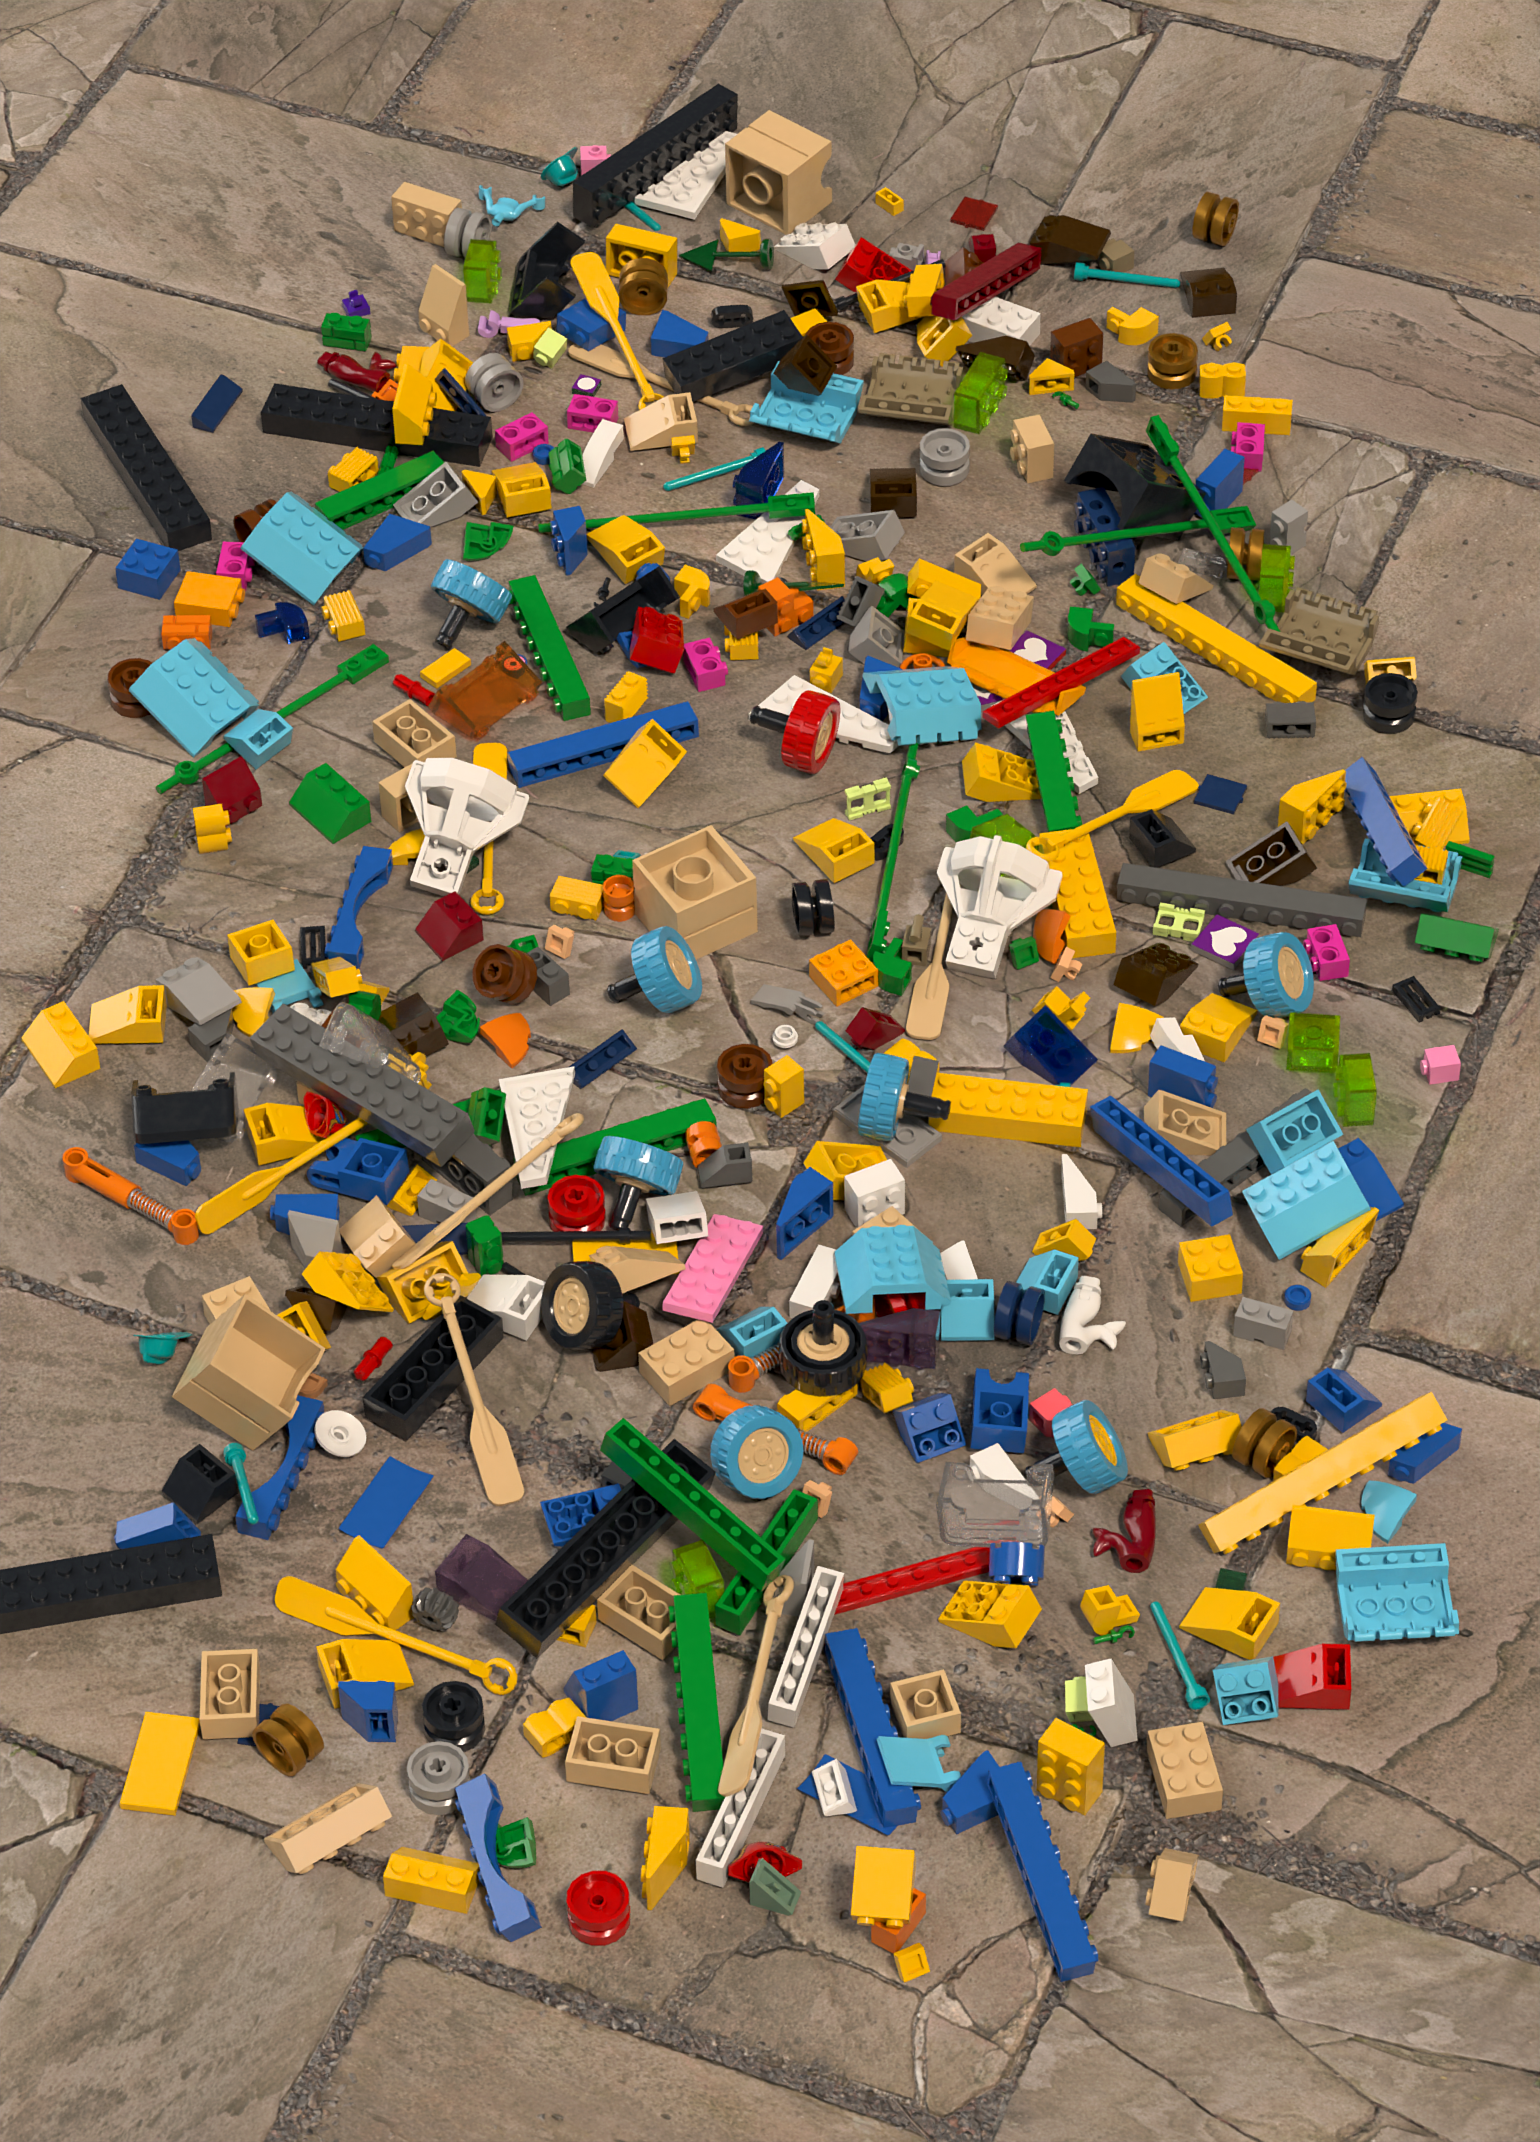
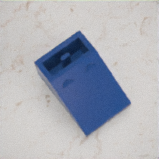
M614 1484L540 1502L553 1545L563 1547L621 1491L620 1485Z

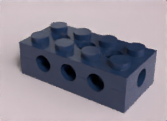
M1104 487L1078 492L1077 502L1074 504L1077 520H1074V527L1077 534L1086 535L1120 530L1117 526L1121 518ZM1131 538L1083 544L1084 548H1088L1091 562L1096 564L1100 579H1104L1107 587L1122 584L1134 575L1135 545Z

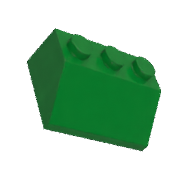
M327 763L308 772L289 801V805L332 844L372 822L370 801Z
M1424 913L1420 915L1415 943L1421 944L1420 949L1435 952V947L1445 949L1444 954L1459 957L1460 953L1470 954V960L1483 962L1484 958H1491L1499 929Z

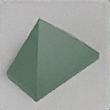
M763 1858L758 1860L749 1882L750 1905L788 1916L792 1915L801 1891Z

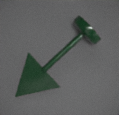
M717 239L679 255L680 258L710 272L713 270L715 257H760L762 268L771 270L774 262V247L772 239H764L760 244V251L717 252L719 242Z
M746 571L743 581L744 596L758 591V586L764 584L761 582L757 571ZM827 582L784 583L788 588H799V591L844 587V584Z

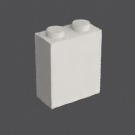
M697 1191L646 1199L649 1225L657 1244L708 1236L706 1211Z
M1107 1659L1085 1665L1088 1712L1110 1747L1137 1741L1134 1694L1113 1660Z

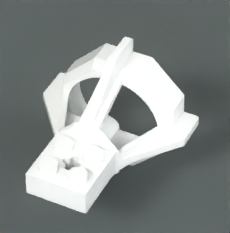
M427 758L426 762L415 760L407 778L405 789L425 838L410 878V885L441 896H446L454 891L460 894L475 851L521 824L529 801V795L517 791L516 785L490 769L458 759ZM445 864L446 871L438 872L435 867Z
M995 835L994 839L980 836L956 842L955 848L945 847L937 875L958 916L946 957L947 969L995 979L1008 936L1013 929L1056 901L1063 878L1062 872L1050 869L1046 860L1018 844L1002 841V837ZM1000 873L1009 875V876H1011V877H1013V878H1016V879H1010V878L1002 877V876H1000ZM981 945V947L977 948V951L973 950V946Z

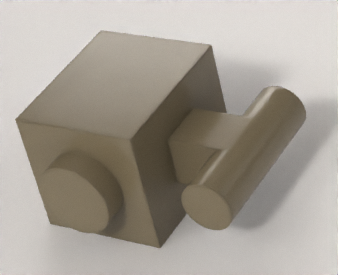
M1114 238L1107 240L1100 254L1099 267L1102 270L1123 273L1134 268V250L1122 240L1117 242Z
M920 914L914 916L912 926H906L902 944V960L912 962V965L927 966L931 948V928L922 927L924 917Z

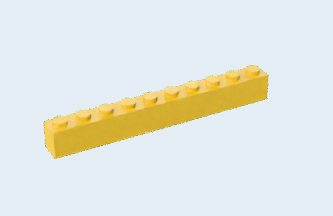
M1132 575L1117 587L1116 605L1121 609L1126 610L1139 620L1154 627L1157 631L1164 633L1192 652L1240 679L1248 686L1263 693L1266 697L1282 703L1313 702L1316 700L1317 682L1184 602L1175 604L1139 584V575Z
M1433 1393L1423 1394L1198 1524L1213 1553L1223 1551L1225 1555L1239 1547L1237 1545L1238 1541L1244 1538L1250 1541L1261 1534L1259 1529L1268 1525L1272 1528L1283 1522L1282 1516L1290 1511L1292 1512V1505L1306 1506L1305 1503L1311 1499L1317 1502L1329 1495L1328 1489L1336 1485L1339 1489L1352 1482L1350 1476L1357 1472L1360 1475H1364L1375 1468L1373 1463L1381 1459L1384 1463L1397 1456L1395 1450L1404 1446L1405 1449L1416 1445L1420 1442L1419 1436L1425 1433L1431 1436L1442 1429L1440 1424L1447 1421V1418Z

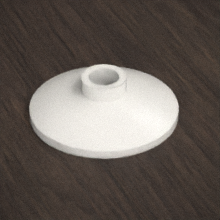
M339 1410L325 1412L315 1423L314 1432L317 1441L326 1451L340 1457L354 1456L363 1449L366 1443V1432L363 1425L357 1418L347 1412Z

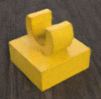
M1225 322L1210 329L1202 338L1205 345L1208 346L1213 343V347L1217 352L1222 348L1220 341L1224 342L1225 346L1228 347L1232 343L1231 338L1227 335L1231 331L1229 323Z
M694 435L671 438L672 457L679 456L680 464L690 463V455L695 454Z
M920 1943L893 1953L899 1977L904 1983L930 1972L924 1947Z

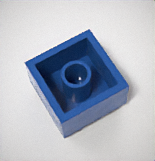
M136 538L115 568L118 588L160 600L180 572L178 550Z

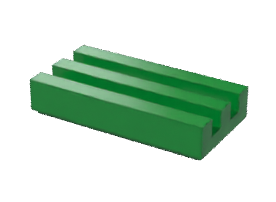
M1448 841L1445 850L1457 852L1458 856H1462L1460 869L1490 879L1493 874L1494 855Z

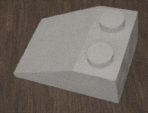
M445 462L393 504V506L402 518L432 527L461 517L478 501L457 473Z
M895 510L840 516L830 526L841 537L845 555L866 562L877 557L880 561L886 560L905 533Z
M198 957L186 960L183 965L164 972L163 976L156 979L157 985H164L167 1007L198 1025H202L242 1003L241 998L213 967Z

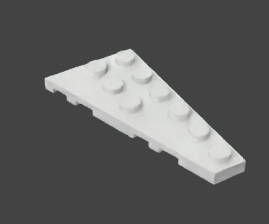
M728 131L722 133L709 143L707 149L702 152H696L694 158L689 162L685 160L663 176V181L659 184H652L648 187V192L645 194L637 195L635 197V204L695 220L726 173L725 143L737 134Z
M801 480L785 495L814 492L816 504L819 498V489ZM769 512L763 513L716 554V562L745 576L747 570L757 571L762 583L775 579L776 576H779L782 564L787 560L797 541L791 539L788 531L792 527L799 525L802 519H805V516L769 519Z
M795 675L758 705L760 708H767L790 715L795 702L804 691L819 692L836 698L840 703V722L836 738H839V742L848 744L849 741L862 743L864 748L891 753L899 746L897 740H891L887 731L888 724Z
M1064 711L1059 716L1055 714L1056 720L1061 719L1063 733L1059 734L1060 739L1065 738L1067 752L1063 753L1064 758H1069L1071 772H1067L1068 777H1073L1075 791L1080 794L1097 785L1098 776L1089 758L1086 757L1083 746L1078 741L1075 735L1076 732ZM1029 712L1005 725L1029 749L1031 747L1027 732L1026 715L1035 714L1033 712Z
M574 1067L499 1079L501 1092L506 1093L504 1109L516 1162L538 1145L545 1136L563 1121L575 1076ZM557 1144L546 1150L518 1174L521 1189L547 1184Z

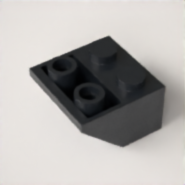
M1152 809L1130 818L1129 839L1152 867L1158 868L1196 852V847L1172 818Z
M198 1444L178 1460L162 1489V1494L172 1503L174 1502L181 1511L198 1524L238 1494L236 1475L205 1447Z

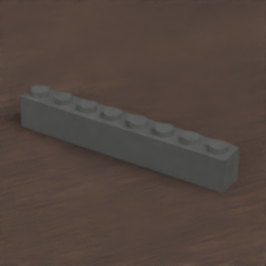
M1304 1088L1298 1094H1293L1288 1101H1286L1280 1107H1275L1271 1111V1113L1263 1119L1271 1116L1272 1114L1280 1111L1281 1109L1289 1106L1290 1104L1298 1101L1299 1099L1309 1095L1312 1092L1309 1091L1307 1088ZM1246 1130L1243 1133H1239L1227 1145L1221 1146L1212 1156L1200 1161L1198 1166L1230 1192L1266 1166ZM1165 1188L1162 1189L1160 1192L1159 1210L1176 1224L1182 1227L1197 1216Z

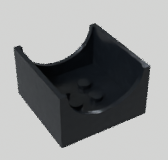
M1091 433L1064 479L1070 485L1075 484L1092 488L1104 487L1105 490L1119 492L1122 514L1117 527L1120 530L1190 521L1197 510L1172 465L1166 467L1159 453L1144 443ZM1194 484L1203 499L1206 493ZM1184 531L1151 536L1179 540Z

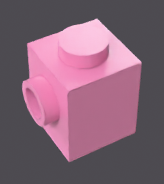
M606 146L580 147L581 175L611 156V154H607Z
M1454 1045L1424 1050V1059L1420 1061V1069L1422 1075H1426L1429 1085L1459 1080L1461 1062Z

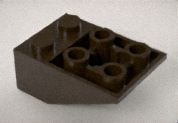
M1009 336L964 344L955 348L967 368L973 370L982 368L992 375L1004 374L1007 378L1014 381H1019V379L1027 380L1035 357L1027 341Z
M870 469L871 513L895 510L897 517H917L916 469Z
M1156 943L1122 958L1113 985L1156 1006L1167 1001L1197 969L1199 964L1191 960L1190 956L1171 950L1164 943Z

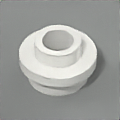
M781 1025L773 1033V1042L780 1048L793 1047L798 1041V1034L790 1025Z

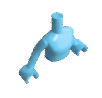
M479 185V199L486 200V210L489 215L494 217L492 220L494 226H499L502 220L513 221L530 206L536 210L545 208V197L537 198L536 195H533L531 200L521 204L514 199L503 197L499 198L497 203L493 205L492 187L483 189V186Z

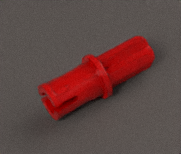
M402 674L395 675L392 682L393 685L407 693L409 698H415L428 707L434 703L436 699L435 693L421 686L419 681H412Z
M378 1338L373 1347L364 1352L363 1359L353 1371L357 1380H367L374 1369L382 1365V1359L393 1348V1344L388 1338Z

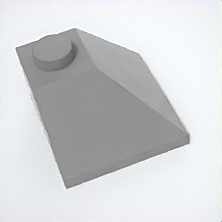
M871 606L850 635L848 652L863 664H865V658L871 656L893 666H900L903 657L905 631Z
M289 1210L288 1222L291 1246L305 1269L319 1251L342 1253L339 1220Z
M808 1540L780 1572L779 1576L788 1575L794 1581L792 1594L783 1605L781 1613L783 1615L800 1616L815 1574L814 1540ZM784 1585L776 1589L773 1598L782 1593Z

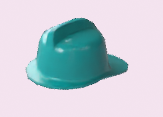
M572 148L563 156L549 163L542 171L541 179H548L556 186H563L573 182L577 177V169L572 158L575 156L578 148Z
M170 1332L147 1336H133L138 1337L140 1354L143 1355V1360L146 1363L162 1364L173 1357L178 1340L190 1337L192 1334L187 1332Z

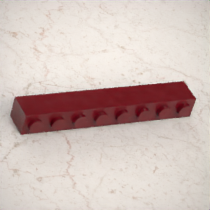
M1018 242L934 292L930 300V305L932 306L931 315L954 321L1038 271L1041 265L1042 248Z

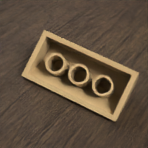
M358 1783L263 1840L287 1871L304 1874L313 1869V1863L318 1860H327L338 1853V1848L345 1844L350 1846L362 1839L361 1835L369 1830L374 1832L386 1825L385 1821L391 1818L392 1815L377 1786Z

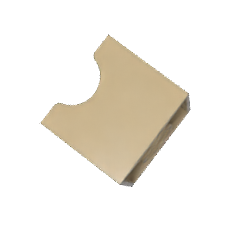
M768 110L751 123L748 128L743 129L725 143L727 205L785 235L791 234L797 225L806 223L832 202V188H823L821 184L822 171L832 155V141Z
M712 825L632 860L633 883L635 887V915L649 932L662 926L675 929L687 942L696 960L758 932L756 877Z
M244 1294L206 1328L172 1397L253 1451L293 1418L299 1402L296 1400L297 1395L308 1376L319 1364L326 1348Z

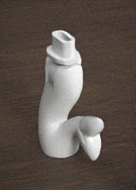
M1081 1276L1068 1300L1061 1321L1059 1340L1060 1348L1066 1353L1083 1354L1095 1340H1102L1111 1349H1115L1117 1345L1116 1335L1126 1325L1125 1321H1114L1104 1325L1084 1327L1094 1319L1100 1309L1101 1288L1099 1287L1100 1280L1098 1278Z

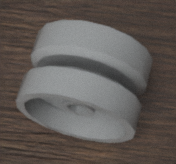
M458 207L454 209L445 230L444 248L446 254L456 257L464 255V258L477 262L481 260L487 250L491 235V219L489 215L479 212L472 214L471 211Z
M489 353L477 359L468 369L465 377V386L486 410L496 412L508 408L517 400L523 389V378L503 355Z
M948 428L936 429L924 435L920 441V474L926 481L940 486H950L963 481L970 471V444L968 438L963 433Z
M431 1742L417 1748L409 1757L407 1764L410 1797L415 1806L427 1814L434 1815L449 1814L458 1810L455 1800L458 1799L455 1787L470 1781L468 1759L461 1748L448 1742Z

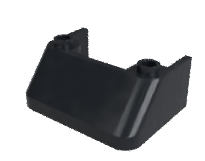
M557 221L520 257L516 266L508 311L516 317L550 319L555 316L557 317V314L562 312L576 296V294L558 283L559 276L566 274L570 270L571 256L585 243V240Z
M658 566L566 626L570 635L595 653L600 651L604 654L614 647L612 643L617 639L619 633L628 632L634 628L638 606L642 608L651 607L657 610L658 613L664 614L663 608L679 599L680 596L661 567Z
M230 1072L229 1081L224 1078L214 1080L207 1090L159 1094L150 1085L139 1086L138 1080H133L131 1101L134 1142L149 1144L222 1138L237 1133L239 1106L235 1072Z

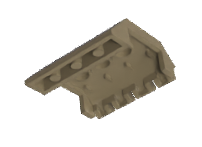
M880 353L879 357L874 356L872 379L867 395L863 394L859 406L860 414L947 426L953 425L961 395L964 373L963 367H960L959 362L944 361L943 369H939L940 360L922 358L921 366L919 367L917 366L918 357L900 355L898 364H895L896 355Z
M1297 587L1296 591L1290 590L1285 598V612L1277 624L1281 632L1268 628L1259 643V647L1355 676L1373 645L1380 622L1379 616H1377L1378 611L1361 606L1357 615V604L1339 600L1337 607L1334 608L1336 598L1317 593L1313 602L1311 601L1314 594L1313 591Z

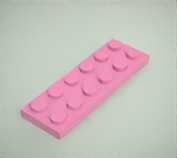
M714 1214L707 1225L708 1236L700 1237L685 1263L686 1269L680 1272L663 1301V1311L713 1323L763 1234L762 1225Z

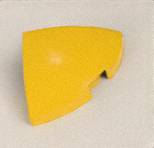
M422 828L406 833L390 845L388 849H392L393 865H408L409 858H418L425 838Z
M253 987L234 990L241 998L242 1003L232 1008L233 1018L237 1023L238 1030L243 1034L251 1037L269 1018L268 1012L275 997L273 988Z
M1119 1003L1110 1053H1131L1141 1050V1045L1146 1044L1151 1039L1150 1034L1156 1019L1164 1017L1141 1007Z
M479 1273L461 1274L459 1280H457L460 1285L461 1296L466 1298L472 1292L481 1278ZM449 1286L445 1295L434 1297L441 1300V1298L448 1296L452 1298L455 1294L452 1293ZM430 1302L422 1318L431 1320L439 1317L443 1313L441 1307Z

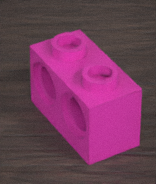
M574 394L567 410L568 429L594 433L602 419L617 423L619 418L618 401Z
M531 412L495 430L496 448L512 462L533 452L537 445L549 444L548 426Z
M1238 422L1237 431H1232L1231 445H1235V447L1231 446V451L1245 457V471L1262 472L1265 424Z
M223 542L216 575L240 578L242 589L246 591L248 582L252 581L251 566H255V560L240 549L244 542Z
M710 637L684 644L683 661L698 692L725 686V675H728L726 662L721 661L719 648L713 645Z
M1333 924L1307 929V939L1303 940V946L1307 954L1310 955L1312 971L1316 972L1319 981L1348 977L1350 958L1337 925Z

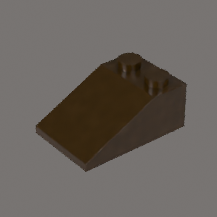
M1048 215L1041 221L1030 241V245L1042 248L1041 264L1097 260L1111 235V231L1065 215Z
M1225 268L1180 272L1192 318L1236 314L1237 291L1233 278Z
M1288 822L1283 823L1225 861L1236 880L1275 886L1297 882L1317 869L1306 848Z
M418 992L381 1011V1016L377 1023L380 1024L381 1030L395 1053L401 1058L405 1059L407 1054L413 1056L417 1052L428 1056L449 1045L440 1023Z

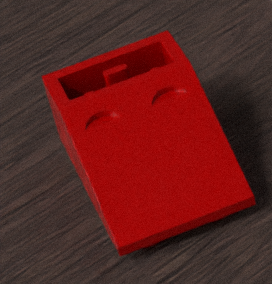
M861 237L850 251L835 280L853 292H857L856 286L874 280L888 281L912 270Z
M638 606L630 645V660L675 674L684 651L683 620H680L679 617L673 614L664 615L658 613L657 610L651 607L642 608Z
M1322 1643L1273 1657L1278 1680V1708L1350 1710L1352 1690L1350 1644Z

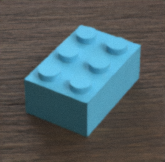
M1319 1089L1246 1129L1271 1174L1343 1135Z

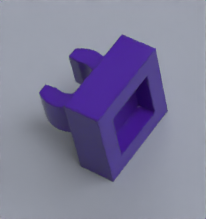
M357 290L348 292L349 298L342 300V307L347 316L362 317L371 314L370 306L363 294L358 295Z

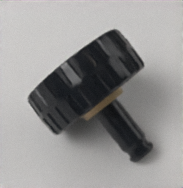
M593 1261L567 1262L553 1270L544 1285L541 1301L542 1317L549 1335L560 1346L566 1349H595L608 1344L617 1334L623 1317V1301L638 1308L640 1301L634 1293H622L616 1276L603 1264Z
M817 1301L813 1305V1310L805 1311L792 1318L781 1332L779 1340L781 1372L790 1385L803 1393L813 1396L838 1395L854 1387L865 1373L868 1358L866 1334L853 1317L844 1312L834 1310L833 1304L829 1301Z

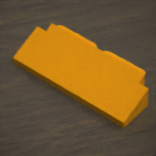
M966 637L956 639L947 659V663L951 664V667L964 668L971 683L1004 699L1055 673L1006 649L968 641ZM1080 685L1061 691L1059 697L1031 712L1041 713L1054 710L1055 714L1059 716L1085 694L1086 687Z

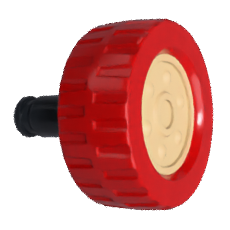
M807 690L799 696L790 715L754 706L750 714L751 724H758L761 727L784 734L781 758L786 766L802 772L816 774L823 768L832 751L839 728L841 708L836 698Z

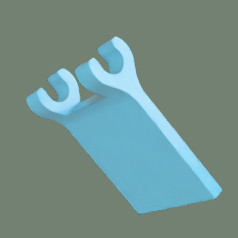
M298 959L294 960V971L255 983L257 987L273 988L275 997L270 1007L272 1013L282 1004L288 1005L305 998H309L313 1008L323 1005L320 999L322 995L320 989L315 987Z
M939 1735L929 1739L885 1736L877 1738L891 1785L939 1787L948 1792L961 1777L959 1771L944 1773L938 1757L945 1755L942 1747L951 1746L946 1735Z

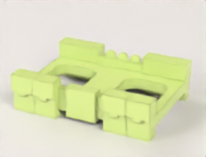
M887 777L875 780L873 785L862 786L861 789L859 786L845 789L847 796L845 814L849 821L863 817V814L866 815L867 812L870 814L871 811L874 813L875 810L881 812L891 809V785ZM886 791V798L874 801L875 794ZM863 798V805L861 807L851 808L853 800Z
M1160 902L1158 915L1153 925V935L1167 937L1169 934L1172 937H1183V940L1194 942L1200 934L1205 910L1190 908V911H1188V909H1179V907L1175 909V905ZM1165 916L1175 920L1173 925L1169 927L1159 924L1160 918ZM1194 921L1198 922L1199 925L1196 931L1183 929L1184 922Z

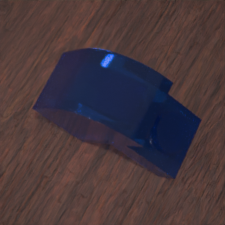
M278 602L275 603V610L255 615L256 630L259 638L282 632L287 644L310 639L308 620L303 610L295 604Z

